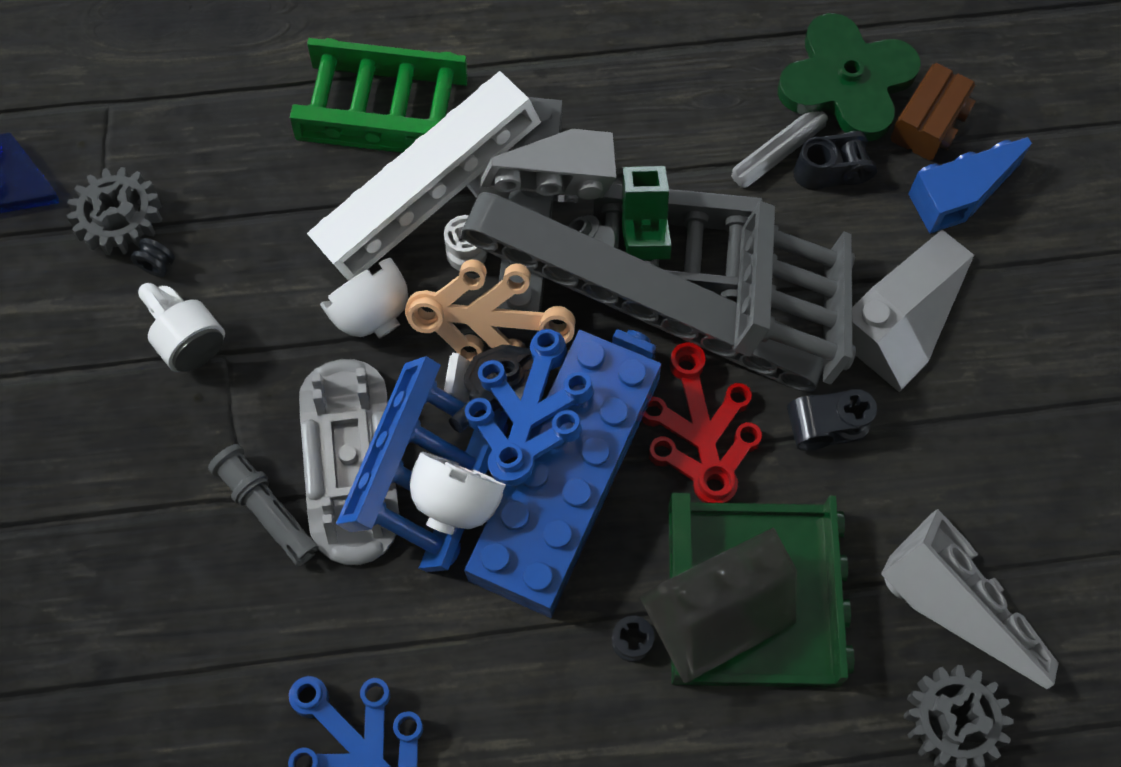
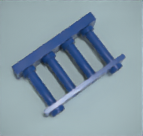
M427 356L404 364L336 525L349 532L371 530L373 526L378 524L426 550L419 569L425 572L448 570L450 565L455 562L460 553L461 544L459 541L464 528L455 527L452 535L435 529L432 533L386 508L384 499L391 484L396 483L410 491L412 471L404 467V462L401 460L408 443L412 442L434 455L457 462L459 466L472 471L474 469L484 474L488 470V457L492 449L478 429H474L467 449L464 452L420 426L421 422L418 418L424 404L427 402L450 416H453L465 405L464 402L437 387L435 378L441 365ZM499 408L494 411V422L503 434L506 435L508 415L505 411H500Z

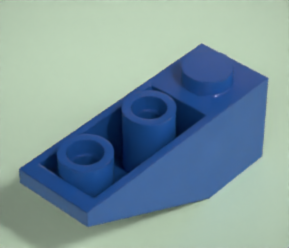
M1026 137L1013 142L1011 140H1004L989 150L980 153L967 152L959 156L955 161L940 166L934 163L922 168L917 173L908 195L929 234L966 222L1020 165L1032 144L1030 139Z

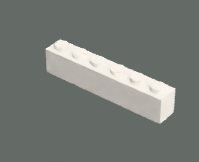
M499 71L490 80L483 83L478 90L459 106L451 110L446 117L427 133L420 136L396 159L388 163L364 186L356 190L345 202L328 216L324 217L307 234L348 281L361 272L369 269L486 170L492 157L506 153L541 123L530 99Z

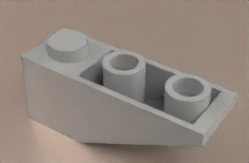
M572 128L492 157L481 178V187H492L502 192L516 190L535 191L544 196L556 194L578 195V197L587 200L598 197L603 198L617 178L613 133Z

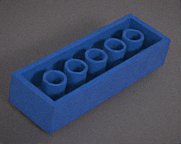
M579 329L547 398L564 388V381L571 373L584 372L588 374L594 390L592 397L584 403H575L565 409L571 410L579 416L582 433L575 441L563 442L536 458L533 471L525 482L514 486L505 485L501 502L493 516L487 521L464 569L468 582L552 618L659 383L662 363ZM578 384L572 390H582L586 385ZM554 416L532 428L529 440L553 428L552 420ZM565 423L560 427V429L568 430L572 428L574 424Z

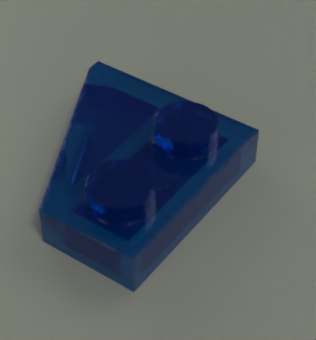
M11 133L0 134V213L59 203V198L52 186Z

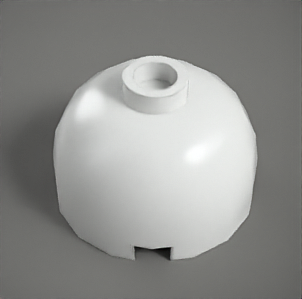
M391 258L379 262L382 269L372 275L366 269L328 296L330 301H324L320 304L338 329L350 336L364 337L375 332L380 339L401 325L396 318L406 307L409 298L408 289L401 272Z
M420 452L418 460H416L410 479V492L416 508L429 517L426 525L437 531L452 535L455 527L472 529L483 525L489 520L501 502L506 484L473 469L472 471L459 466L457 462L427 452Z

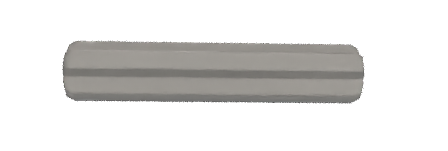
M821 111L801 115L737 164L732 170L731 177L733 181L741 188L751 185L808 139L826 127L827 114Z

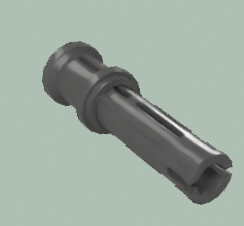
M233 444L222 450L210 462L208 466L209 472L213 476H220L232 491L231 498L235 503L242 506L246 505L253 512L274 540L284 549L295 566H301L315 555L314 552L319 550V546L306 534L300 524L268 488L269 481L266 474L255 470L244 457L245 450L240 444Z

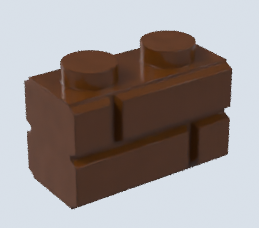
M938 63L932 64L898 118L890 137L891 141L907 150L912 149L913 153L928 161L934 159L940 148L948 151L959 129L953 127L957 119L965 122L976 103L975 100L970 98L976 86L975 82L959 73L953 74V70Z

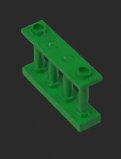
M308 38L307 46L312 67L318 69L311 104L307 106L293 104L289 118L295 140L403 153L420 136L427 133L446 117L452 84L467 86L466 56L456 55L452 52L438 53L342 42L332 38ZM335 71L358 73L351 106L348 110L326 108ZM374 75L397 78L390 114L366 113ZM413 80L436 82L430 117L427 120L406 117Z

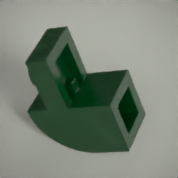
M665 166L623 167V245L626 247V253L643 261L671 259V239L667 219L669 186Z

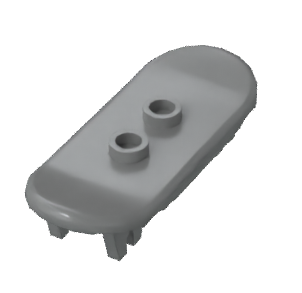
M339 359L321 365L305 378L299 391L303 464L310 535L319 546L318 549L325 556L343 565H362L374 561L388 550L396 537V534L378 524L373 526L371 530L349 532L336 525L388 403L383 377L377 369L368 363L355 359ZM396 483L390 485L384 501L386 502V508L399 514Z

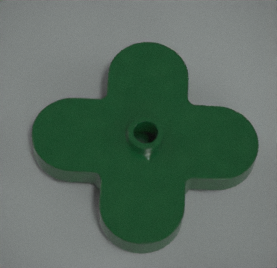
M827 13L816 17L809 24L805 37V48L809 58L793 62L782 71L777 89L780 101L789 110L799 114L825 111L830 115H834L845 133L861 131L865 133L868 141L880 139L889 131L895 116L894 104L889 94L906 90L914 83L921 65L917 51L910 44L898 39H885L866 43L856 24L841 14Z

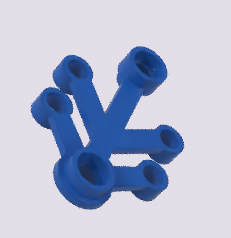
M543 329L537 332L530 343V351L534 361L521 401L507 382V374L502 363L490 360L483 363L478 369V377L482 387L493 393L513 423L508 439L494 422L495 414L487 399L475 398L465 407V415L470 426L480 431L492 449L488 457V468L494 479L506 485L514 486L525 482L533 471L536 458L563 442H572L579 438L582 433L579 416L575 412L565 409L575 403H584L593 395L594 390L589 375L584 372H574L566 377L563 389L541 401L550 371L563 365L568 354L563 336L551 329ZM492 373H499V375L493 379H486L487 376ZM578 384L586 385L582 390H572ZM480 410L486 411L481 417H473ZM554 416L552 420L553 428L529 440L532 428ZM565 423L574 424V426L568 430L560 429V427ZM517 457V459L512 463H504L506 460L510 458Z
M312 676L298 679L289 691V702L292 708L302 717H315L350 754H315L309 748H299L290 755L288 766L296 767L297 760L307 755L312 757V767H391L384 760L385 706L390 700V690L387 684L379 678H371L364 682L360 689V697L366 706L365 735L363 739L329 703V692L320 679ZM375 686L381 687L384 690L383 697L377 702L369 701L367 699L369 689ZM307 687L316 689V696L311 702L303 703L300 701L299 696L303 689ZM407 711L400 713L393 723L394 733L398 740H400L398 767H418V739L423 733V724L417 714ZM409 719L415 721L417 729L412 735L405 736L400 733L399 728L403 721Z

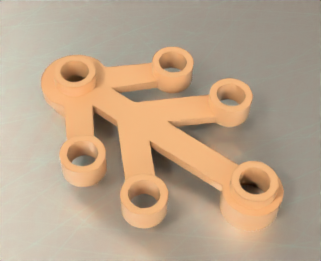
M467 260L461 265L459 276L437 292L424 290L414 293L408 299L405 307L406 318L413 329L421 333L436 332L456 353H459L470 362L474 356L483 352V342L478 336L472 334L463 335L453 323L467 324L491 348L500 345L526 348L522 341L514 338L508 339L497 327L538 331L551 329L560 333L566 344L571 341L575 332V317L570 310L563 306H553L544 313L497 308L514 294H522L529 288L531 274L529 269L522 264L508 266L504 272L503 280L471 304H452L468 290H478L485 283L487 274L485 265L478 260ZM468 271H474L478 273L480 277L472 279L469 278L465 273ZM513 275H518L522 277L524 281L521 283L513 282L509 277ZM421 307H428L434 311L426 312ZM558 319L565 323L555 324L551 320ZM471 346L476 349V352H467L463 347Z

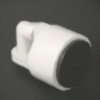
M145 283L140 286L138 291L139 297L156 319L149 329L148 341L172 371H192L207 363L217 354L223 344L225 331L201 301H183L179 294L168 286L157 287L152 283Z

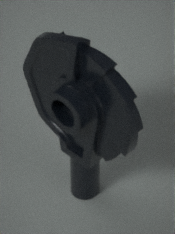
M500 345L474 356L463 379L464 385L469 391V400L484 398L490 402L493 411L499 408L500 411H504L493 393L482 387L478 377V369L483 363L496 360L504 366L507 382L521 401L534 361L528 348ZM492 373L488 375L486 379H493L497 377L499 373ZM467 404L449 419L451 427L459 433L470 425L465 415ZM480 410L473 417H479L481 414H485L486 411Z

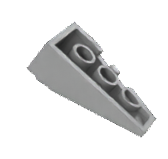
M944 230L939 231L873 286L852 307V345L856 346V356L899 392L927 365L974 257L973 253Z
M939 509L935 510L889 556L881 573L885 578L887 587L896 597L904 598L919 613L1045 689L1050 688L1055 684L1058 668L1057 660L1025 617L1019 613H1010L1007 609V602L1001 593L1004 589L996 578L990 580L984 578L972 561L978 555L977 552Z

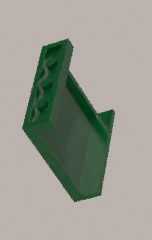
M672 493L668 506L671 685L839 688L848 679V674L853 673L855 659L853 646L846 645L845 627H850L851 604L849 599H843L842 582H846L848 578V560L846 555L840 554L839 538L844 537L845 516L843 511H837L836 496L829 495L824 505L690 502V493Z

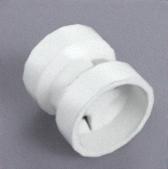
M469 215L453 218L448 222L444 230L447 260L453 268L459 271L461 265L467 260L474 259L484 264L487 258L486 251L467 242L461 234Z

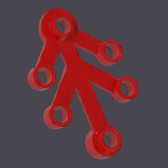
M681 343L672 351L670 370L675 377L682 380L691 422L667 408L666 403L659 397H652L648 407L654 406L659 408L661 414L655 417L648 415L645 411L642 421L648 426L661 425L696 447L701 463L677 450L675 443L670 438L664 436L657 437L651 442L649 458L653 464L661 467L670 465L693 480L694 492L702 502L728 503L733 499L738 488V479L734 472L747 453L758 448L762 439V432L754 423L746 422L741 424L736 430L733 445L721 460H719L716 443L737 413L743 412L749 407L752 392L743 383L730 385L726 391L724 402L710 420L699 377L704 369L705 353L701 347L694 343ZM689 361L694 365V368L692 370H685L680 367L679 363ZM740 393L745 397V401L737 403L732 400L730 395ZM749 432L754 435L755 441L747 443L741 439L740 434ZM659 446L667 447L670 455L666 457L658 456L654 449ZM713 479L718 480L723 488L719 491H713L708 487L707 482Z

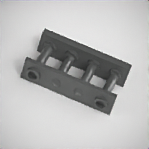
M612 184L603 198L598 197L594 199L593 216L603 218L605 220L604 226L611 227L615 231L617 249L619 248L622 221V184ZM669 189L668 225L685 226L687 228L684 272L665 271L737 303L741 230L758 202L762 201V198ZM705 228L729 232L726 276L701 274L703 233ZM659 259L645 261L659 267Z
M759 201L741 230L734 351L751 356L760 342H767L768 339L823 358V382L831 385L842 370H848L851 367L856 355V346L852 345V268L855 254L852 253L851 234L843 232L831 249L779 231L778 225L774 224L775 206ZM773 247L824 265V276L777 260V255L773 254ZM772 276L823 294L824 307L777 291L776 286L772 284ZM771 307L823 325V339L776 323L775 318L771 316Z

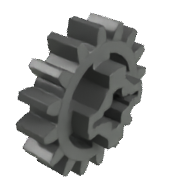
M121 167L117 175L112 176L108 168H105L102 172L103 178L97 180L90 174L87 176L89 186L85 188L77 185L74 188L79 199H68V205L72 212L67 214V218L80 242L85 241L90 250L94 251L100 245L104 254L110 255L113 247H119L121 252L126 254L128 252V244L133 242L139 247L142 235L154 236L156 234L151 223H160L162 221L158 209L162 208V203L150 180L145 182L140 172L137 171L129 177L126 169ZM139 199H141V209H140V212L137 211V210L139 209V207H140L139 204H138V202H137Z
M957 665L952 669L949 677L947 671L940 667L933 672V680L925 675L917 683L921 691H913L907 697V700L916 706V708L904 713V719L916 724V728L907 734L908 738H921L924 744L920 747L918 753L920 756H923L932 751L936 755L935 767H942L948 761H951L952 767H966L967 762L970 767H985L984 758L989 762H993L1001 756L995 746L1004 747L1011 741L1010 737L1001 732L1002 729L1014 724L1012 718L1002 716L1001 710L1010 704L1009 700H996L993 693L999 685L993 682L985 687L980 683L982 672L979 670L975 671L968 678L965 677L963 665ZM959 689L958 693L952 698L943 694L940 696L935 695L941 690ZM961 707L959 711L961 713L960 722L965 725L955 731L957 728V717L952 712ZM930 721L932 722V724H933V726H934V728H935V731H936V733H937V736H936V734L934 733V731H933V729H932V727H931V725H930ZM966 739L973 743L977 741L981 743L975 749H958L959 745Z

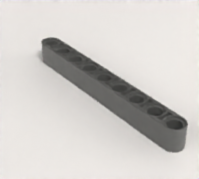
M483 192L477 196L461 232L463 238L475 247L513 264H522L535 274L685 341L694 343L703 349L788 387L804 392H811L816 389L823 370L822 357L770 339L767 342L761 341L751 356L734 351L736 302L499 195ZM775 320L776 323L785 325V324H783V323H781V322Z

